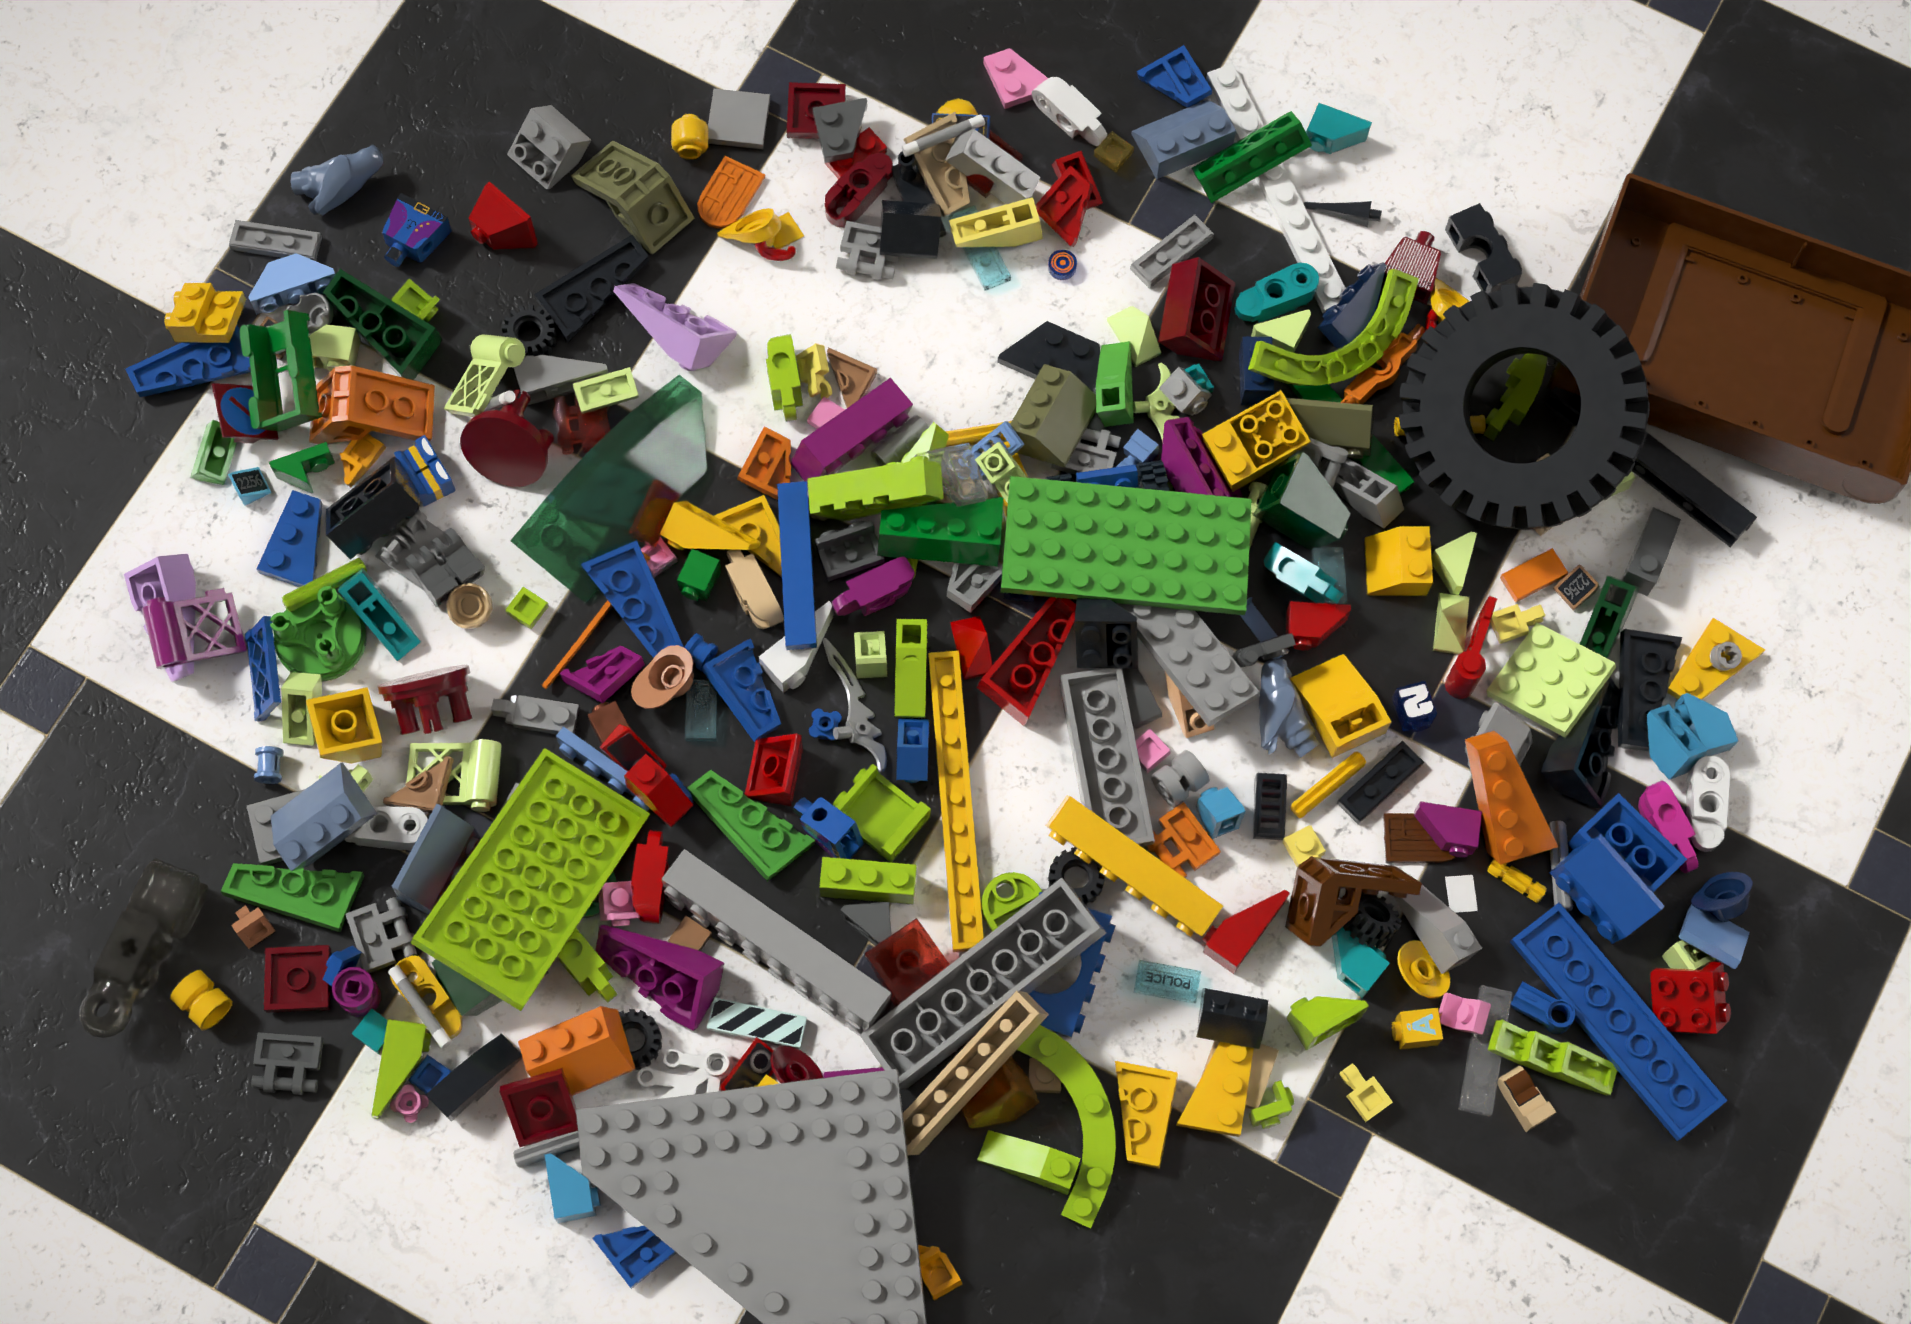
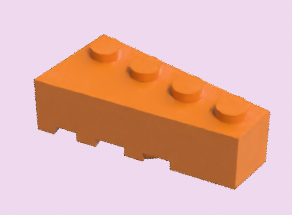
M1495 731L1465 739L1478 809L1482 811L1481 825L1487 853L1501 865L1558 848L1557 842L1508 741Z

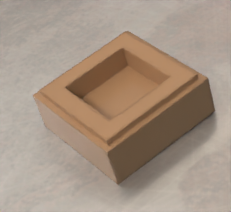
M685 916L668 939V942L701 951L712 936V932L688 916Z

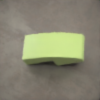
M997 442L975 459L990 483L996 486L1007 504L1010 476L1028 478L1001 442Z

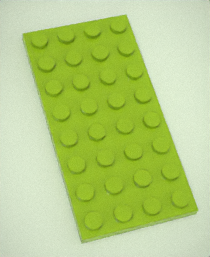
M544 748L416 932L411 944L522 1011L648 819L650 813Z

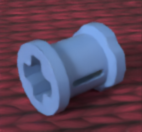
M273 746L256 748L255 755L258 756L257 773L254 774V781L264 784L280 783L282 781V775L279 773L280 758L283 757L284 750Z

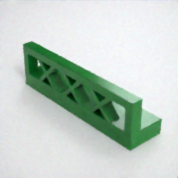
M1290 111L1191 169L1209 201L1213 203L1311 147L1312 144L1300 120Z

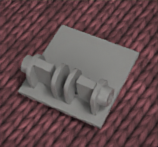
M418 510L413 517L404 520L375 557L423 590L422 585L408 568L405 558L413 554L420 563H425L419 548L426 546L430 552L435 554L436 561L441 566L445 561L440 556H437L431 540L438 537L445 546H450L445 538L443 531L427 521V516Z

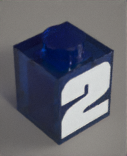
M1426 681L1396 688L1392 701L1403 731L1413 729V732H1420L1431 727L1437 712Z

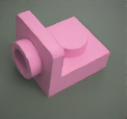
M631 881L604 884L598 894L600 921H611V927L628 926L630 925V919L640 918V915L634 912Z
M1444 993L1439 1009L1440 1024L1461 1032L1483 1035L1491 1004L1482 1000L1466 999L1451 993Z

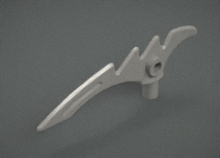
M823 638L829 664L842 680L848 698L846 726L835 727L833 729V736L836 740L848 738L851 743H857L867 748L876 759L878 771L882 773L887 765L885 747L873 740V738L880 736L882 732L867 720L874 718L875 714L859 701V698L865 696V692L851 668L827 638ZM838 663L841 665V667H842L843 670L845 671L846 675L844 674V672L842 671V669L840 668V666L838 665Z

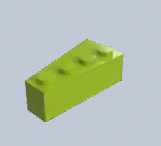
M927 456L912 457L908 462H891L884 466L807 478L810 514L841 521H851L881 514V510L911 507L944 499L941 463L930 461Z

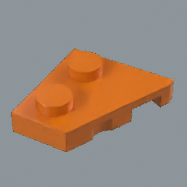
M764 426L737 480L778 500L777 484L790 483L791 440Z

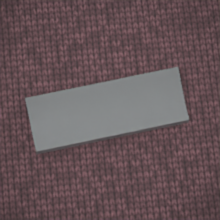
M1104 668L1061 675L1059 686L1081 804L1138 845H1153L1155 839L1122 668Z

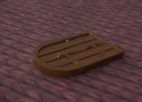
M1414 813L1383 814L1385 863H1444L1456 858L1449 854L1450 851L1439 848L1416 819Z

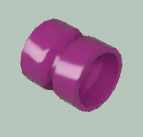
M359 967L346 968L335 977L332 983V993L335 1000L348 1014L355 1017H365L371 1009L376 1010L381 1001V991L378 984L366 970Z

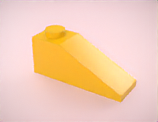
M688 501L674 502L660 532V535L669 539L667 542L669 545L680 550H684V548L749 550L759 548L761 544L760 541Z

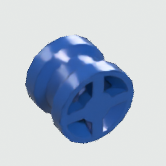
M698 633L693 635L684 647L692 655L696 669L703 672L701 670L703 665L714 659L718 652L717 645L714 643L708 644L704 641L703 636Z

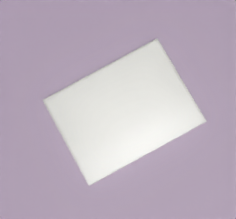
M1473 875L1445 877L1449 908L1455 913L1478 911Z

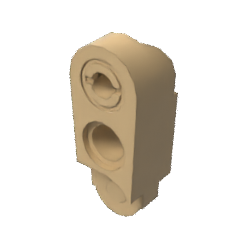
M731 549L727 551L730 564L725 567L729 574L732 588L745 614H749L756 627L766 629L783 622L784 617L781 608L753 553L744 557L741 550Z

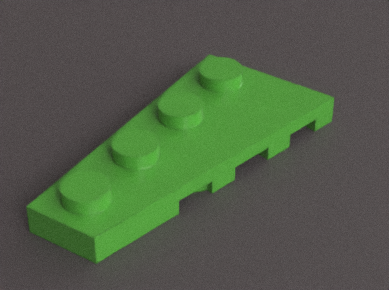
M712 770L687 787L696 804L767 882L815 844V839L807 834L803 835L793 828L794 825L785 819H779L767 811L768 808L758 801L754 802L745 796L742 790Z
M233 863L221 893L223 896L341 932L347 918L346 913H349L364 874L363 872L356 871L338 873L336 870L326 869L322 871L304 870V868L290 871V869H279L267 865Z

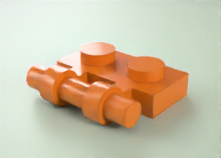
M1184 802L1159 818L1158 823L1163 828V831L1157 835L1153 830L1155 842L1153 845H1147L1151 853L1155 852L1163 863L1184 878L1187 877V874L1181 868L1184 863L1188 862L1193 870L1196 871L1221 852ZM1170 839L1180 851L1175 857L1172 856L1164 845Z

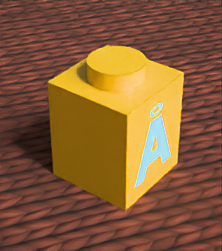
M1438 1008L1403 1011L1395 1018L1396 1022H1392L1394 1041H1399L1400 1049L1438 1046L1443 1040Z

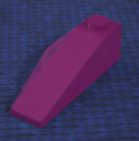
M604 924L599 926L595 951L602 960L621 977H628L640 987L638 992L643 997L647 998L650 996L662 1007L660 1012L667 1018L693 1031L697 1029L720 989L725 963L696 949Z

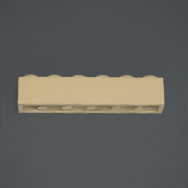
M1016 991L904 1111L903 1119L908 1155H919L1049 1015L1027 992Z

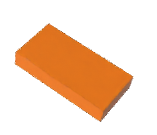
M1552 548L1503 573L1500 579L1516 603L1567 576L1568 571Z

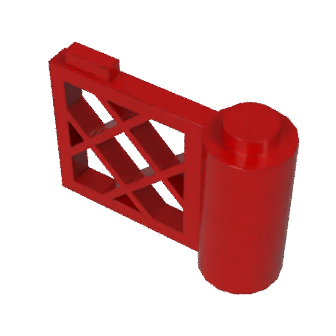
M1491 596L1487 598L1477 617L1467 650L1457 657L1445 679L1446 691L1454 698L1464 699L1469 697L1486 670V662L1480 651L1498 600L1497 598Z

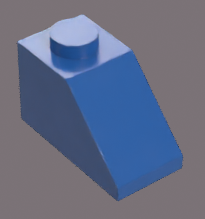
M898 719L896 780H904L909 783H916L920 780L927 781L929 719Z

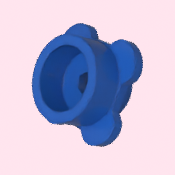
M815 709L812 712L813 725L809 728L810 736L831 741L836 740L833 736V729L838 727V723L841 722V714L837 711L828 713L823 712L822 709ZM824 722H827V723H828V726H827V727H823L822 724H823Z

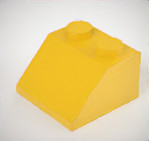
M1399 526L1365 537L1367 595L1427 596L1433 584L1430 526Z
M368 687L306 700L320 758L352 764L381 757L382 739Z

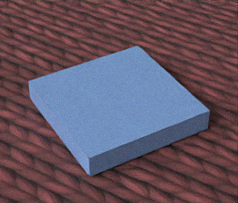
M1691 904L1679 938L1727 966L1736 969L1741 962L1750 932L1730 921L1721 922L1709 911L1697 909Z

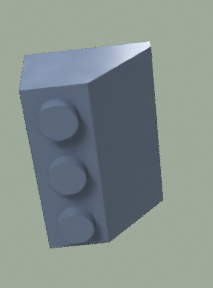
M1207 99L1135 129L1131 134L1157 180L1205 160L1234 144L1236 129L1224 108Z
M342 762L271 815L273 844L290 871L305 868L376 816L377 812Z
M435 805L392 885L393 890L402 903L427 915L430 914L466 862L468 856L471 855L480 842L475 827L443 806Z

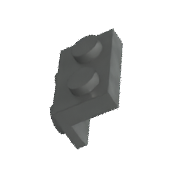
M857 521L849 525L847 529L838 532L836 530L827 531L815 540L816 551L828 582L885 563L884 556H877L878 539L875 534L873 521Z

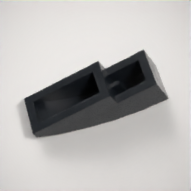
M501 1033L457 1066L433 1087L426 1096L452 1122L474 1100L478 1101L522 1059V1054Z

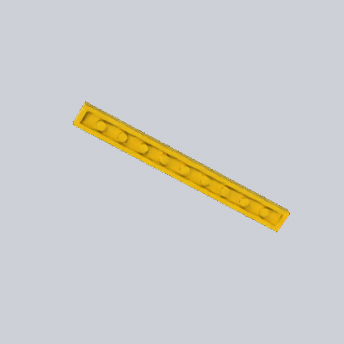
M959 651L928 653L952 948L953 952H966L984 939L960 659Z

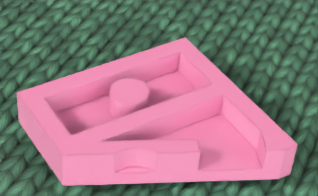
M1010 48L985 56L983 60L1004 109L1032 100V91L1048 79Z

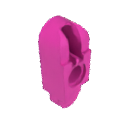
M1663 780L1647 786L1639 798L1638 808L1640 814L1687 858L1679 867L1683 873L1697 869L1698 860L1690 844L1691 838L1696 834L1671 787Z

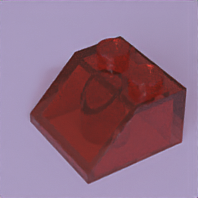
M917 918L864 954L881 986L891 992V1000L896 1007L950 965Z

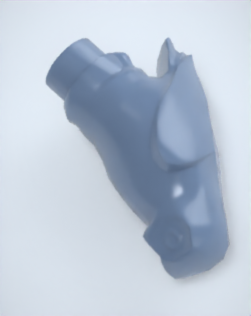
M371 145L370 147L360 149L357 153L339 155L320 165L308 166L302 169V171L292 172L291 187L295 195L305 194L309 198H315L309 204V210L314 215L319 214L323 216L328 211L344 203L363 187L366 181L383 166V155L379 148Z
M1282 658L1270 659L1264 663L1261 671L1259 697L1261 748L1268 750L1269 755L1274 753L1277 749L1278 737H1280L1284 741L1286 748L1290 750L1293 748L1301 758L1320 743L1313 735L1314 727L1311 726L1306 718L1301 698L1290 680L1292 673L1287 667L1286 660Z

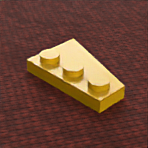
M1712 618L1668 686L1667 693L1676 699H1679L1682 694L1689 693L1703 700L1721 684L1762 655L1765 649L1717 619ZM1724 642L1735 643L1742 654L1740 664L1727 671H1720L1713 667L1710 662V651L1712 648ZM1725 651L1721 653V657L1726 658V661L1730 660V656L1726 655Z
M1219 1042L1176 1126L1240 1137L1254 1048Z
M1115 1061L1128 1163L1160 1169L1178 1073Z

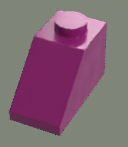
M1419 802L1415 808L1414 816L1441 850L1450 851L1449 854L1455 857H1467L1468 854L1472 855L1478 848L1482 811Z

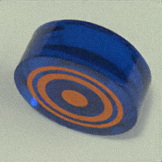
M1057 250L1050 255L1048 271L1052 277L1058 280H1067L1075 274L1077 259L1072 252Z

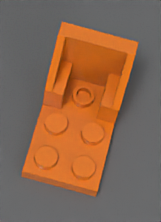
M352 365L335 367L316 385L319 404L318 412L322 413V417L310 422V443L321 444L327 442V444L358 440L363 439L371 431L414 441L425 435L428 441L432 440L435 385Z

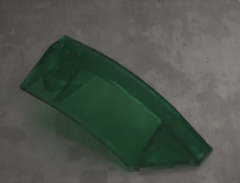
M677 375L636 407L607 433L553 489L510 541L577 597L587 603L598 587L582 568L581 564L636 540L638 542L673 506L674 502H677L706 473L709 474L708 462L706 460L705 422L703 421L702 392L681 375Z

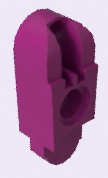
M906 557L896 558L846 581L850 590L836 597L831 604L839 616H845L859 609L864 616L894 604L896 599L903 597L908 592L915 576L914 569Z

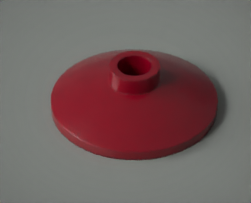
M779 1046L771 1054V1067L780 1083L823 1078L817 1064L806 1053L795 1047Z

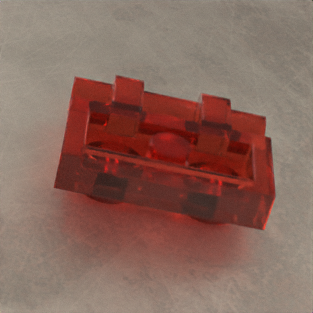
M574 395L576 406L571 407L566 405V398L564 396L554 398L555 408L553 409V417L558 423L559 430L556 434L557 442L561 445L564 455L574 453L573 444L582 443L584 453L613 448L606 407L582 414L576 395ZM578 419L579 430L572 431L569 420Z

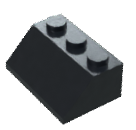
M395 456L326 509V536L350 560L357 554L363 555L372 547L374 541L381 536H388L395 529L396 524L404 518L409 519L413 517L419 510L420 494Z

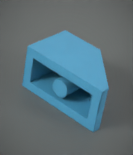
M1669 704L1651 710L1647 714L1650 758L1669 780L1688 773L1708 751L1707 748Z
M1213 787L1200 794L1201 797L1198 798L1196 808L1211 839L1239 829L1246 811L1228 787L1220 790L1217 787Z
M544 1154L554 1219L557 1223L597 1216L595 1207L601 1206L598 1187H592L588 1178L553 1154Z

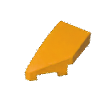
M367 434L363 439L351 440L343 453H340L345 473L344 482L347 486L351 488L386 449L382 442Z
M918 1245L922 1280L934 1301L962 1285V1281L946 1253L941 1252L939 1247L931 1246L930 1248Z

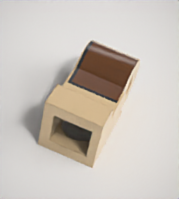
M1517 1066L1497 1079L1500 1091L1525 1132H1528L1556 1113L1549 1101L1546 1102L1538 1088L1534 1086L1532 1079L1523 1067Z

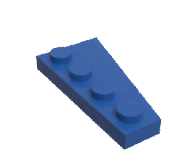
M637 540L581 564L582 568L652 658L668 646L679 645L683 647Z

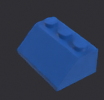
M1619 793L1567 843L1574 850L1602 834L1653 893L1687 860Z
M1602 834L1572 850L1549 872L1554 877L1557 886L1569 894L1575 901L1579 911L1588 916L1597 926L1600 935L1608 939L1612 944L1630 935L1665 907Z

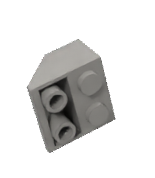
M552 105L535 107L530 109L507 155L544 188L551 189L580 162L591 139Z
M1494 702L1490 710H1485L1479 721L1480 728L1476 736L1491 731L1497 732L1508 741L1520 766L1533 743L1531 729L1501 704ZM1465 747V753L1468 758L1467 748Z

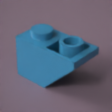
M1689 693L1681 695L1675 703L1674 711L1707 748L1708 751L1701 758L1730 751L1737 744L1738 738L1728 713Z

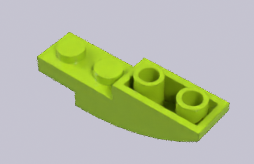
M1525 354L1521 360L1517 358L1513 360L1506 371L1510 376L1505 385L1509 388L1500 399L1504 404L1499 410L1493 408L1486 418L1485 423L1488 427L1484 436L1494 441L1508 420H1511L1518 426L1520 425L1540 389L1547 364L1546 356Z

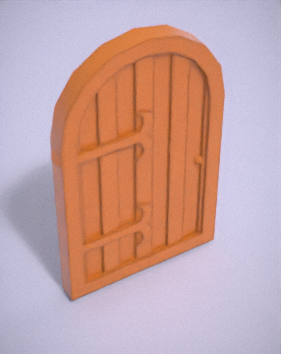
M724 156L698 200V214L701 220L708 226L717 229L725 228L738 221L765 179V174Z

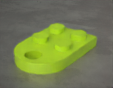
M1009 872L995 877L988 883L982 895L981 910L991 932L1039 896L1042 890L1033 879L1021 873ZM1007 883L1013 887L1014 894L1010 898H1001L997 894L996 888L1000 884Z

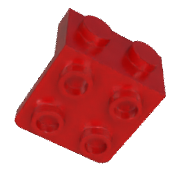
M1710 962L1702 970L1655 968L1650 973L1653 1013L1668 1031L1717 1034L1730 1021L1731 1008L1730 1004L1726 1003L1725 991L1729 987V976L1727 972H1724L1722 962Z

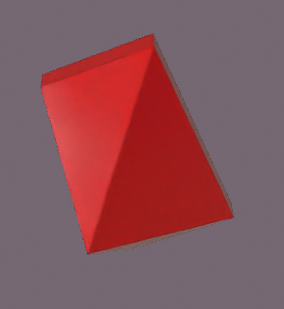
M980 616L950 622L956 650L959 651L963 679L984 676L992 667L988 635Z

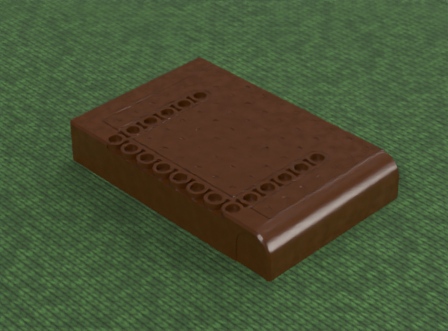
M1632 173L1627 174L1611 207L1580 297L1590 304H1596L1602 308L1608 317L1623 329L1634 347L1647 382L1650 409L1647 424L1857 501L1881 504L1896 498L1907 484L1911 472V272ZM1556 361L1547 387L1552 390L1558 387L1580 395V390L1573 374Z

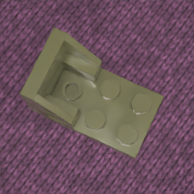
M613 140L571 175L576 185L606 200L619 222L652 255L695 219L672 178L659 163Z

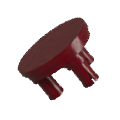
M518 389L514 391L515 400L503 406L501 410L485 411L470 419L460 437L462 452L469 464L478 473L493 482L512 487L527 486L535 483L542 477L548 465V449L554 442V436L550 431L545 429L538 430L533 424L524 419L523 413L527 405H529L531 397L526 391H523L518 399L520 394Z
M467 664L417 673L377 686L378 692L383 695L384 701H390L392 709L395 708L401 735L420 731L414 706L419 709L424 734H429L433 731L430 720H432L434 732L443 730L437 702H439V697L448 696L453 723L473 718L466 692L469 691L467 682H469L468 674L471 673Z

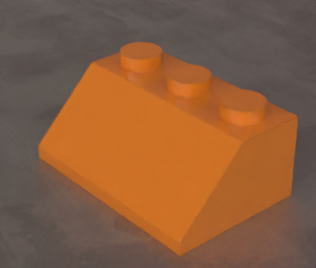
M600 1006L518 1041L529 1076L533 1077L563 1068L572 1096L636 1070L618 1009Z

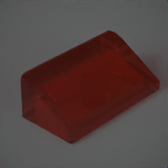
M658 479L654 480L628 535L656 548L661 537L660 532L674 502L678 501L680 493Z

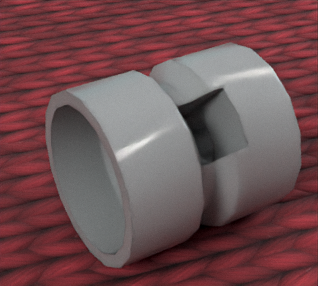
M1184 750L1171 761L1172 766L1164 765L1151 775L1155 788L1172 807H1176L1189 797V791L1197 792L1210 781L1209 775L1201 762L1188 750Z

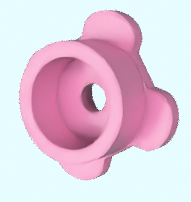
M407 1084L402 1087V1091L391 1101L390 1108L393 1112L402 1114L406 1122L413 1123L417 1120V1115L422 1108L428 1107L429 1099L426 1095L417 1093L413 1085ZM412 1101V1106H407V1102Z

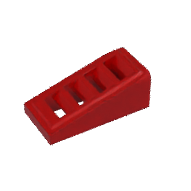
M1082 151L1054 161L1052 166L1058 179L1071 165L1076 166L1077 171L1093 185L1092 199L1089 200L1086 210L1103 204Z

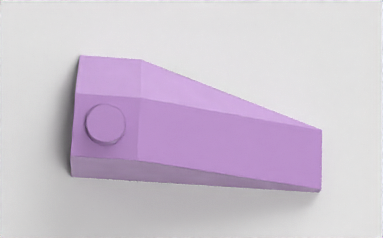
M635 283L614 287L613 292L666 354L677 361L679 366L685 370L695 371L696 369L709 367L736 337L737 331L708 315L701 319L690 314V307L683 304L681 306L665 303L666 298Z
M188 554L158 556L124 574L130 600L135 611L142 612V608L147 606L148 600L158 597H165L166 601L172 602L195 598L196 581ZM191 607L182 608L184 620L194 626L195 610ZM145 624L143 627H144V629H145V631H146V633H147V635H148L147 628H146V624ZM195 634L190 640V645L193 654ZM194 662L165 668L171 682L193 674Z

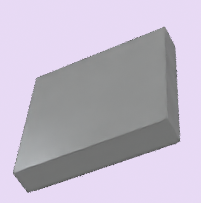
M714 89L708 121V144L763 149L770 106V94Z

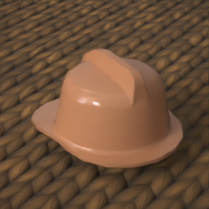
M679 645L668 646L653 658L637 676L632 685V699L638 706L645 709H655L663 706L672 698L684 695L693 684L694 674L693 659L689 651Z

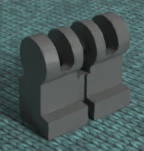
M452 528L443 532L450 546H445L438 537L431 540L437 556H440L446 562L444 565L440 566L438 564L435 554L430 552L426 546L419 548L425 563H420L413 554L405 558L408 568L422 585L423 590L435 607L447 601L449 594L458 585L473 583L482 577L485 572V566L472 554Z

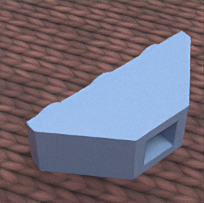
M296 253L268 262L251 291L249 300L256 315L270 313L278 307L290 303H299L300 295L315 292L324 294L323 291L336 274L333 268Z

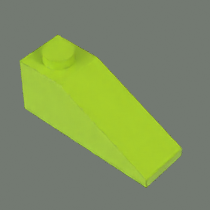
M388 1019L371 1114L372 1118L379 1119L422 1060L423 1052H429L432 1035L431 1033H426L427 1028L424 1024Z
M988 1130L977 1161L1068 1195L1081 1158L1048 1146Z

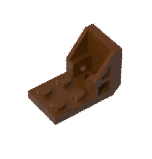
M1311 856L1297 867L1285 927L1308 945L1321 947L1357 914L1361 892L1378 895L1379 891H1386L1391 896L1407 898V894L1420 895L1422 883L1396 866ZM1345 888V895L1339 898L1340 889Z

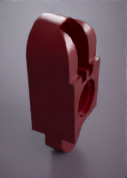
M884 153L870 154L862 162L858 161L828 190L825 195L824 204L825 215L830 224L844 228L846 221L856 222L887 187V182L893 176V163L888 155ZM859 184L866 185L864 188H857L855 186ZM844 207L841 213L838 214L837 209Z

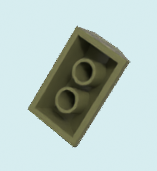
M1044 364L1010 423L1025 444L1016 453L1066 467L1096 412V394L1072 372Z
M1286 398L1309 438L1332 447L1345 449L1348 452V458L1362 459L1364 455L1371 456L1374 430L1373 405Z

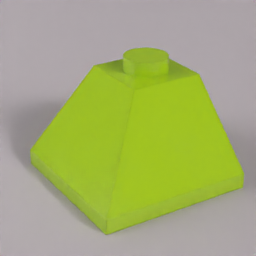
M1316 996L1308 1001L1304 997L1290 1006L1292 1011L1289 1012L1286 1019L1307 1051L1360 1020L1369 1006L1363 1000Z

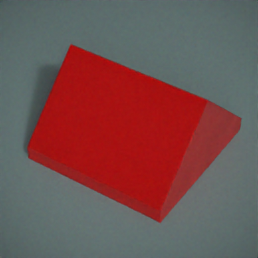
M796 733L761 738L755 742L745 796L751 800L792 806L803 751L802 735Z

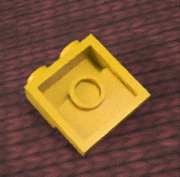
M184 283L182 290L176 291L174 294L175 307L172 312L166 313L165 327L169 330L175 342L230 343L247 299L243 291H215L212 283Z

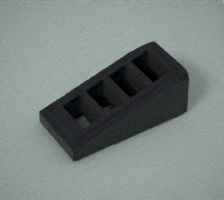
M1256 774L1254 778L1253 839L1283 840L1285 838L1286 774ZM1262 786L1278 787V790L1262 789ZM1262 797L1278 798V802H1262ZM1261 810L1278 811V815H1261ZM1261 822L1278 823V828L1261 827Z

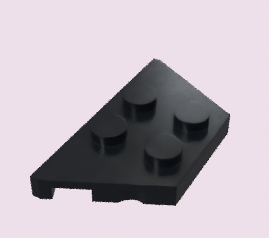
M1046 321L1000 353L997 363L1033 379H1036L1044 364L1072 372L1096 394L1100 344Z

